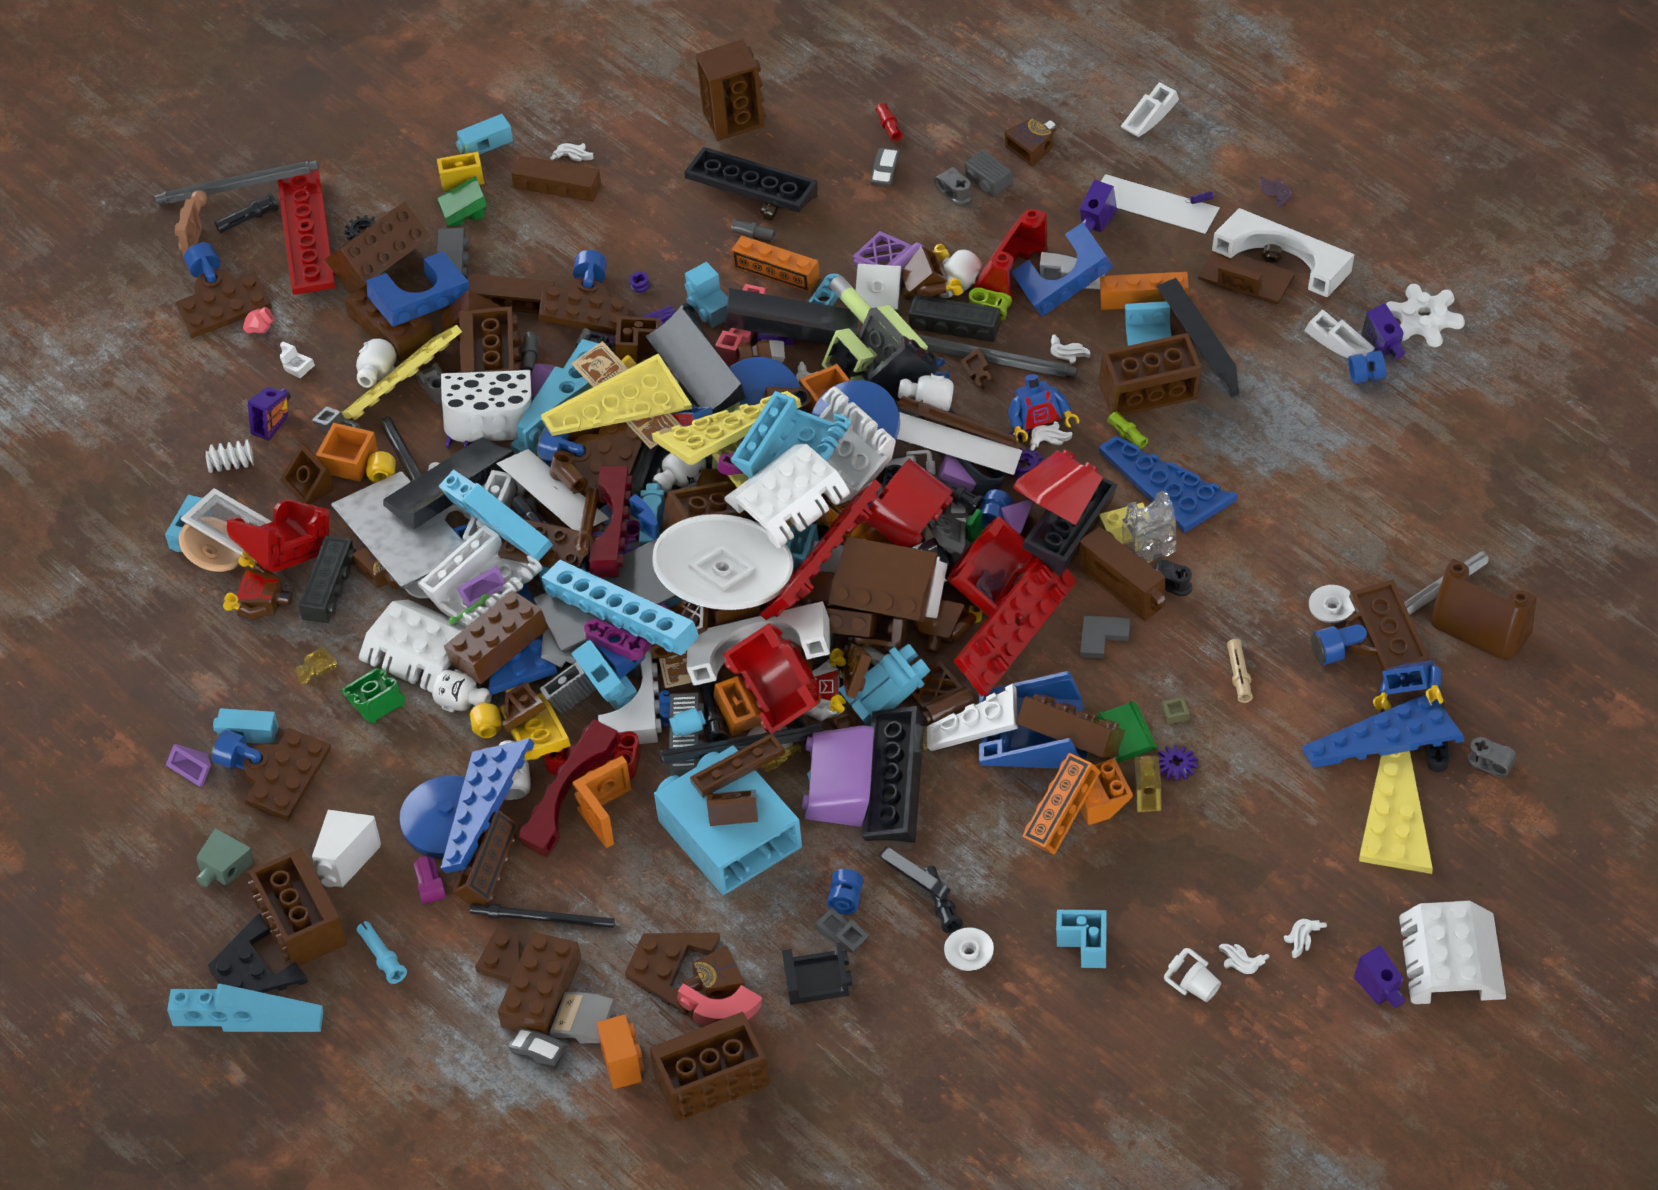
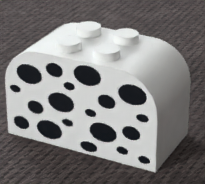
M530 370L441 374L443 422L446 434L460 442L467 440L468 442H475L481 437L489 441L517 439V425L532 403Z

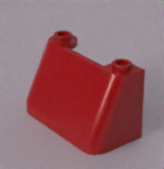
M1030 209L1019 217L977 276L975 284H973L974 288L1002 292L1009 295L1013 301V293L1010 292L1009 271L1018 257L1029 260L1031 254L1039 253L1041 256V252L1048 250L1047 213Z
M1064 449L1063 452H1055L1017 479L1013 489L1076 525L1103 476L1096 473L1098 468L1088 462L1085 465L1078 463L1074 460L1076 455Z
M287 499L279 502L274 507L273 522L255 526L245 523L242 518L234 517L227 520V534L232 541L264 569L277 572L318 556L325 536H329V509Z

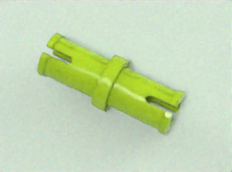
M1117 411L1109 416L1107 422L1120 432V436L1123 439H1128L1132 444L1138 446L1140 450L1147 445L1148 438L1142 435L1132 422L1125 420Z

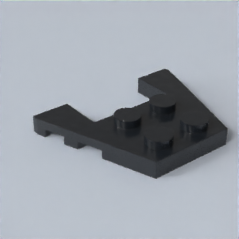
M260 913L208 964L209 971L219 984L261 993L274 989L281 991L287 989V986L296 983L303 985L308 980L296 962L273 974L253 948L252 944L271 934L269 925H266Z

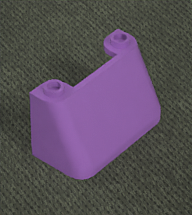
M863 725L814 732L812 737H807L806 751H810L811 769L808 795H803L801 809H805V819L862 827L870 797L874 727Z

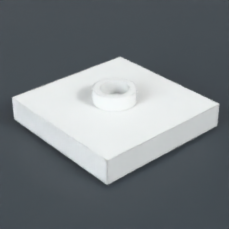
M858 264L856 292L871 308L890 305L894 310H898L902 267Z

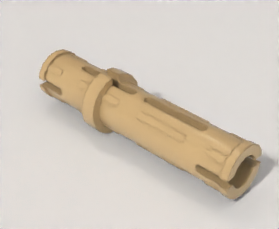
M1232 639L1227 642L1233 671L1232 682L1237 690L1238 701L1247 703L1253 699L1250 687L1251 676L1247 673L1241 641L1239 639ZM1241 676H1242V679H1243V683H1244V684H1241V680H1240V677H1241Z

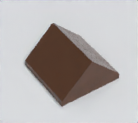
M301 443L280 480L302 503L312 504L334 489L329 469L305 444Z
M756 789L708 794L707 809L710 826L758 822Z

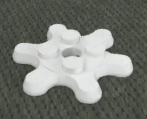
M1410 284L1405 291L1408 301L1403 303L1390 301L1386 303L1393 316L1401 321L1400 327L1404 333L1402 341H1406L1412 335L1419 334L1425 337L1429 346L1438 347L1443 343V338L1440 334L1442 329H1461L1465 325V320L1461 314L1452 313L1447 310V307L1454 302V295L1450 290H1443L1436 296H1430L1428 293L1422 292L1419 285ZM1428 312H1429V316H1427V315H1424V316L1419 315V313H1428Z

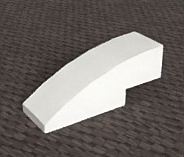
M1159 82L1149 96L1146 94L1143 96L1121 125V128L1137 137L1145 134L1162 120L1178 102L1177 92Z
M1041 252L1040 276L1047 280L1063 278L1072 271L1077 258ZM1100 277L1086 288L1100 289Z
M1323 309L1308 323L1304 330L1322 345L1346 358L1356 354L1366 356L1368 352H1373L1375 349L1345 321L1337 322Z

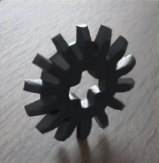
M364 215V218L357 216L355 221L351 219L349 221L351 225L345 226L348 229L344 231V234L348 235L346 238L348 240L353 239L360 233V228L366 229L372 225L375 217L372 216L369 219L368 215Z

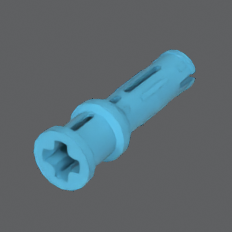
M363 922L366 929L362 924H359L357 932L377 958L376 965L379 969L384 970L388 982L396 984L402 981L407 975V969L399 964L395 952L387 949L370 922Z

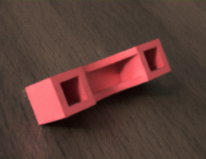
M745 284L742 289L744 291L766 294V288ZM736 328L722 331L715 349L727 366L731 367L738 362V344L750 343L755 332Z

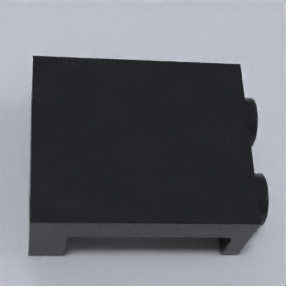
M903 336L901 338V347L878 366L872 362L867 367L868 381L881 386L892 398L900 402L898 397L900 380L908 379L912 383H918L921 376H931V373L934 375L938 371L937 359L931 351H926L920 347L915 340H910Z
M841 942L836 943L835 951L793 957L792 949L782 950L790 1005L849 996L848 986H853L851 971L845 970V966L849 965L847 950L842 951Z

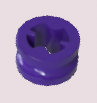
M636 272L629 278L631 289L635 292H645L650 287L648 275L644 272Z

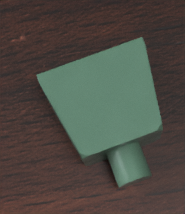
M215 828L197 855L196 860L201 873L196 877V880L204 887H208L213 880L223 885H228L255 862L251 848Z

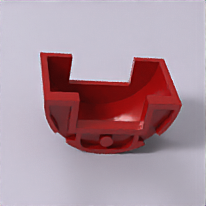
M909 458L869 508L872 514L865 522L897 546L910 548L913 545L915 547L923 539L924 536L921 535V532L930 520L936 521L953 501V497H951L953 490Z
M1000 516L994 519L980 533L981 536L968 546L951 569L947 578L948 582L988 617L991 616L1014 587L1013 583L1016 578L1026 571L1037 557L1022 548L1025 538Z
M768 623L724 652L723 655L726 659L724 663L729 671L734 672V674L742 673L745 678V686L755 694L757 698L756 704L763 711L759 714L762 719L760 723L767 733L774 734L817 706L821 701V695L819 693L816 694L815 690L819 688L816 679L797 647L790 639L787 640L781 637L783 632L779 628Z

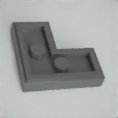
M1084 616L1080 657L1104 659L1105 640L1129 641L1130 618Z

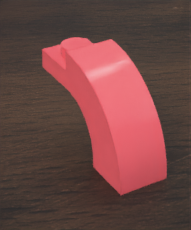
M684 983L678 990L677 1001H679L683 1008L689 1011L694 1010L693 1021L703 1026L743 1012L746 1019L749 1020L758 1012L762 1005V997L742 985L735 994L725 999L708 998Z

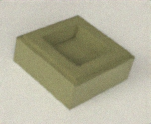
M1184 697L1161 702V708L1167 725L1190 720V712Z

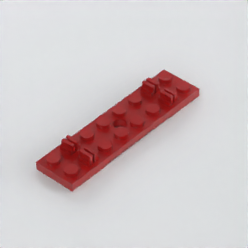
M319 170L278 180L293 295L336 288L334 272L324 260L331 255Z
M876 479L852 497L830 525L829 530L791 576L789 584L760 613L766 621L773 615L777 618L785 608L792 607L801 598L808 595L814 588L810 584L809 578L812 579L820 571L819 565L821 563L824 564L832 556L830 551L833 548L836 549L843 542L844 538L842 536L844 534L851 533L859 524H862L869 518L872 512L867 504L870 505L879 496L876 492L882 486Z
M1037 557L955 658V664L981 697L989 694L1076 584L1077 580L1067 568L1062 576L1059 577L1046 563Z

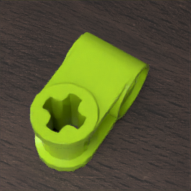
M974 288L969 293V303L1000 308L1001 321L1006 319V310L1012 303L1009 295L983 288Z

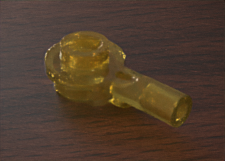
M796 743L785 748L784 755L760 768H763L765 772L775 769L782 762L786 761L788 757L801 752L800 744Z

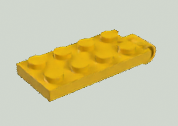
M514 688L505 690V693H508L509 691H511V690L514 689ZM543 693L537 694V696L542 700L546 709L536 717L530 718L510 731L515 742L530 738L535 743L532 750H527L524 755L525 761L538 759L542 755L559 752L571 746L565 730ZM504 706L499 707L504 721H506Z

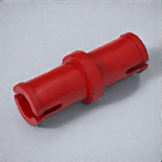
M879 103L875 111L881 119V126L886 129L891 141L900 140L903 133L897 125L896 116L892 115L887 103Z

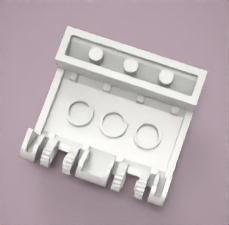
M832 387L822 398L829 406L819 417L835 422L833 415L837 413L847 417L852 423L847 432H845L844 437L836 440L838 441V446L834 449L833 454L828 460V463L838 472L851 493L844 500H840V503L837 504L839 505L852 499L853 496L880 474L892 459L896 440L884 429L877 430L878 424L855 403L850 402L848 404L849 398L837 387Z
M798 444L792 446L725 497V501L738 513L746 510L766 528L769 541L777 548H780L787 543V539L790 541L794 538L791 529L785 522L789 519L797 531L801 532L805 529L804 526L808 527L819 519L823 513L825 514L829 511L828 505L821 496L823 492H825L834 505L840 503V500H844L851 493L838 472L807 444Z
M483 525L418 584L440 611L449 617H456L467 609L456 588L497 566L506 581L503 585L504 588L491 595L485 601L486 604H481L468 614L465 612L462 614L463 617L457 623L466 628L510 591L513 590L517 593L523 587L522 585L533 579L534 576L543 570V567L530 555L527 556L529 564L500 558L498 552L503 543L499 534Z
M411 600L392 601L366 633L359 654V660L378 667L385 652L382 669L402 680L409 681L411 684H416L423 669L424 673L420 687L432 693L438 674L447 670L451 665L444 645L464 630L465 627L459 623L450 625L449 617Z
M1471 901L1421 903L1400 915L1401 934L1403 937H1407V939L1403 940L1407 976L1411 979L1414 978L1408 983L1410 999L1413 1004L1431 1003V992L1479 990L1481 1001L1506 999L1495 921L1492 912Z

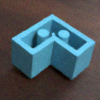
M707 262L686 272V283L684 285L688 294L687 303L693 306L703 322H707L711 328L725 322L728 297L720 289L719 274Z
M1057 910V947H1081V968H1106L1107 910Z

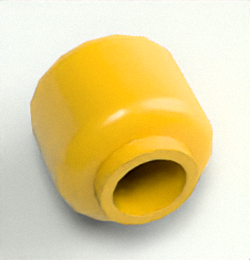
M378 451L369 456L366 468L369 480L377 483L395 474L396 460L393 455L384 451Z
M482 702L471 710V727L476 735L481 738H491L500 731L502 723L497 706Z

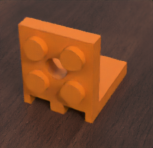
M623 756L608 761L600 768L590 771L585 776L572 782L578 791L575 793V799L580 804L577 810L605 848L614 845L610 816L602 806L632 790L627 761Z

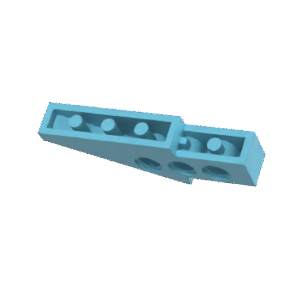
M582 339L564 368L554 367L517 425L519 442L524 443L522 431L552 405L554 407L593 388L571 363L599 343Z
M453 470L439 485L451 502L477 518L482 525L487 526L499 534L500 537L537 561L553 546L549 539L481 485L473 483L457 471Z
M218 984L217 989H171L167 1009L173 1026H222L223 1032H321L324 1012L322 1005L224 984Z

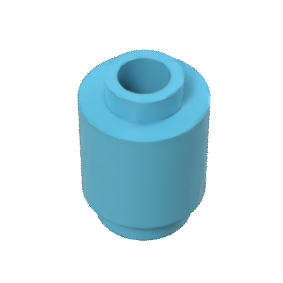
M696 708L674 714V717L669 719L675 737L679 735L683 737L703 730L702 725L706 724L702 711H697Z

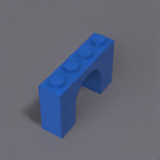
M1083 222L1065 234L1077 253L1076 264L1069 274L1057 280L1044 279L1039 275L1030 260H1027L1011 271L1041 317L1114 268Z
M442 251L424 258V275L434 285L431 289L420 293L403 291L384 273L367 280V297L391 326L394 327L453 304L469 289V281Z

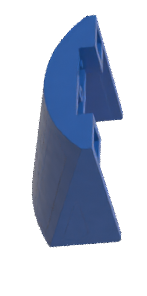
M1069 671L1013 683L1017 694V718L1025 696L1034 697V694L1051 696L1055 698V703H1069L1077 707L1076 711L1084 712L1083 699ZM1009 685L995 687L988 695L982 697L979 694V703L987 700L986 697L993 693L997 695L1005 691V687ZM1017 724L1018 729L982 738V743L979 744V762L981 765L1060 768L1062 761L1066 759L1068 753L1087 761V751L1075 747L1070 738L1057 740Z

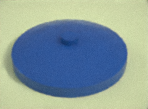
M747 358L729 368L740 381L746 399L740 401V406L748 404V406L760 404V400L764 398L765 387H800L792 371L782 363L771 358ZM795 393V396L800 399L802 404L803 396L800 393Z
M864 380L846 381L834 386L849 398L848 404L850 402L855 403L878 424L877 430L882 428L895 440L897 439L900 430L899 410L892 396L884 388ZM827 392L817 401L812 415L819 417L829 406L822 399Z
M441 776L433 778L416 787L407 796L400 811V825L405 840L414 850L428 857L444 858L465 777Z

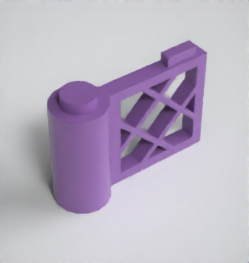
M879 231L853 255V262L857 266L858 264L880 265L878 262L890 260L887 265L901 266L903 271L911 257L923 245L920 243L911 245ZM881 240L888 242V244L876 246ZM893 249H903L901 252L892 253ZM889 250V254L877 256V252ZM874 253V257H863L866 254ZM901 275V283H900V285H902V284L904 283V280H903V278H902V275Z

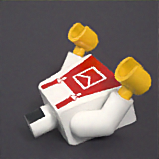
M840 649L832 650L829 655L830 659L812 671L819 687L815 692L821 695V701L817 706L804 713V715L823 721L828 717L831 718L844 712L845 707L842 704H845L846 700L840 695L838 690L840 682L836 665L844 666L846 659L842 657L844 652Z

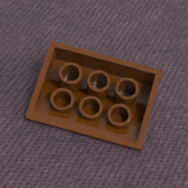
M847 536L833 579L828 604L925 622L938 553Z

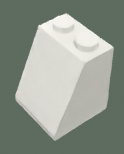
M334 810L327 811L312 855L316 873L322 885L327 887H343L380 848L381 841L374 816Z

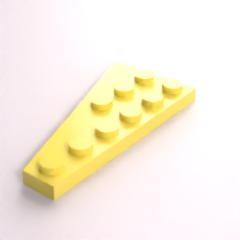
M455 325L432 337L342 412L343 417L348 420L351 418L356 420L363 415L365 407H372L380 400L379 397L383 393L385 395L396 387L395 384L414 375L419 371L418 368L421 365L427 364L435 357L434 354L450 345L449 342L462 332L460 328Z
M657 354L541 414V419L550 434L556 436L692 409V404L660 355Z
M788 391L782 392V394L795 398L797 408L801 407L798 397ZM771 396L761 399L760 404L741 405L738 411L728 413V410L693 420L690 426L680 427V425L671 427L672 431L660 434L659 431L651 433L653 441L687 464H696L701 459L715 454L720 449L734 444L739 439L745 437Z
M1410 751L1381 756L1359 861L1432 874L1433 868Z

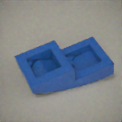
M635 494L629 499L631 515L639 520L640 530L655 540L660 537L657 519L648 504Z

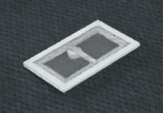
M215 488L181 518L183 522L242 555L244 550L229 538L227 534V520L239 517L245 523L255 526L272 522Z

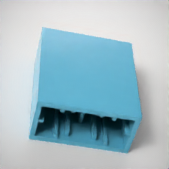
M734 745L721 753L711 752L706 754L698 762L696 768L681 777L674 775L666 778L659 785L657 791L654 792L658 821L722 896L802 848L799 819L756 770L713 793L756 789L758 822L710 826L707 796L702 798L690 782V777L736 753L738 750Z

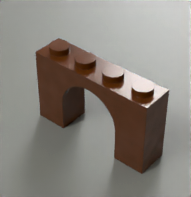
M799 600L788 609L809 605V603H801ZM826 608L831 633L871 637L880 632L882 614L856 609Z

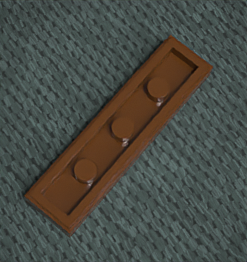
M771 733L690 777V782L702 798H704L708 794L725 787L784 755L785 749Z

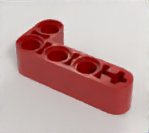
M632 731L621 733V742L611 758L586 771L581 777L590 771L600 768L608 761L623 756L627 761L630 780L633 779L637 773L641 755L637 734ZM574 745L566 747L559 752H551L544 755L545 766L550 774L557 775L559 767L566 763L570 750Z

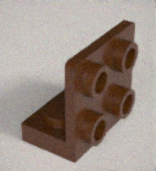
M893 617V621L889 623L888 633L878 632L871 637L855 636L854 642H859L862 647H874L875 644L882 645L883 649L891 650L893 647L896 649L897 647L900 648L907 640L909 619Z

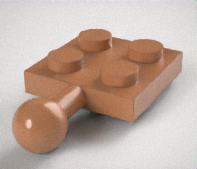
M200 190L193 192L190 199H186L184 208L180 209L179 223L175 225V235L179 238V250L182 251L183 257L189 247L198 243L202 231L199 212L200 208L207 203L208 198Z

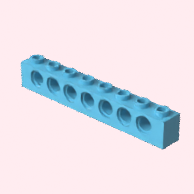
M559 560L542 576L545 591L549 596L557 597L568 605L572 604L583 612H589L602 621L606 620L617 628H623L634 636H640L651 644L663 647L668 652L682 655L699 638L692 620L562 560Z

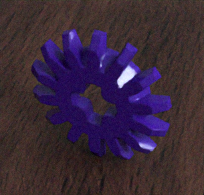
M1027 448V451L1022 450L1014 475L1010 474V476L1015 477L1019 474V479L1040 464L1043 456L1036 457L1038 451L1035 450L1032 453L1030 448ZM1028 461L1029 467L1021 468L1020 463Z
M1174 745V751L1167 746L1165 747L1167 753L1163 751L1158 752V755L1162 757L1155 758V762H1158V759L1160 762L1159 766L1158 764L1155 765V769L1162 768L1159 774L1161 776L1166 773L1167 780L1171 776L1175 777V781H1178V777L1181 776L1184 780L1188 779L1186 774L1193 775L1194 771L1191 768L1197 769L1198 767L1197 764L1193 763L1198 761L1197 757L1191 756L1194 752L1188 751L1184 753L1187 749L1185 746L1180 751H1178L1177 745ZM1173 758H1177L1178 761H1183L1180 762V766L1175 767V764H1170L1171 762H1173Z

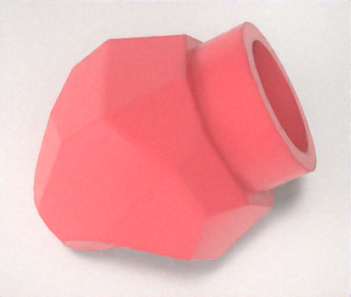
M267 307L252 310L245 318L243 330L248 334L253 332L266 333L271 327L270 324L275 321L274 316Z

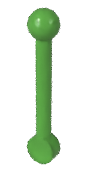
M483 594L481 600L456 617H450L449 624L456 625L458 620L463 617L462 614L464 612L468 614L481 604H486L485 601L490 596Z

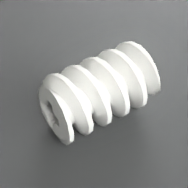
M248 439L245 440L244 446L237 441L236 447L233 448L232 444L228 442L227 449H224L223 445L219 443L218 450H215L211 444L209 451H206L209 473L213 472L214 466L218 472L222 471L223 465L226 470H231L232 464L235 469H239L240 463L243 464L244 468H247L249 461L254 466L252 447Z

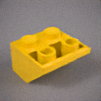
M478 152L437 159L443 191L452 190L476 176L479 185L484 184Z

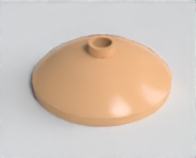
M201 517L199 519L223 534H227L226 522L208 517ZM187 523L181 529L179 535L180 548L184 555L198 567L209 571L222 572L232 570L240 565L238 559L242 555Z

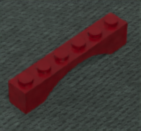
M600 466V498L608 505L613 515L606 531L591 544L589 557L590 571L592 575L597 577H619L620 567H624V554L622 551H626V538H623V536L628 534V524L625 520H629V506L627 504H630L629 499L631 498V491L629 489L633 488V476L628 475V466Z
M595 719L584 728L582 738L578 744L571 748L568 760L559 767L556 779L547 786L542 801L533 808L532 816L528 823L522 825L519 838L523 846L545 857L549 856L560 839L558 828L559 814L562 803L573 786L572 782L579 779L586 771L611 758L621 742L617 730Z

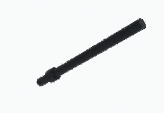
M471 904L470 914L488 915L489 918L494 919L508 917L614 928L615 918L501 907L500 904H490V906Z

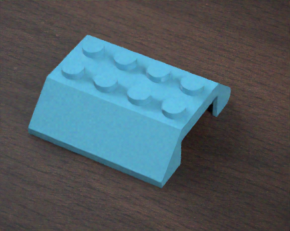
M775 391L732 456L731 462L751 478L792 446L798 444H807L828 462L834 449L838 446V441L836 440L844 437L845 432H847L852 423L847 417L837 413L833 415L835 422H831L798 410L795 398Z

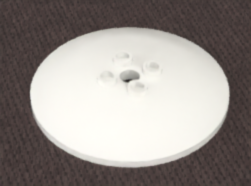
M701 515L679 521L660 535L653 549V567L661 583L678 597L693 604L713 609L736 610L764 604L774 599L783 591L784 587L789 584L788 582L793 571L792 555L786 544L777 548L769 541L767 530L761 524L732 515Z

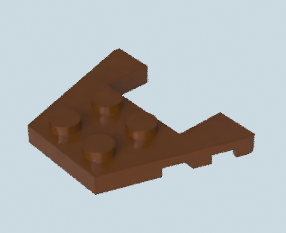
M643 933L626 969L625 976L648 993L652 992L660 997L662 1002L668 1006L671 1004L678 1009L679 1013L686 1016L689 1010L683 1008L679 1001H677L679 988L672 987L688 950L706 955L715 952L720 941V933Z

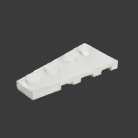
M1011 684L1005 687V691L997 695L993 693L986 697L987 700L977 705L973 703L965 707L963 712L957 715L953 713L927 726V747L929 750L934 751L1018 729L1016 724V687Z

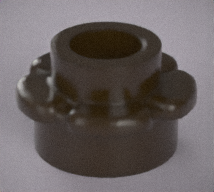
M769 202V204L764 203L760 212L763 214V219L772 221L777 213L778 206L771 204L772 202Z
M1267 244L1264 246L1261 256L1265 258V261L1275 263L1282 258L1281 247L1276 244Z

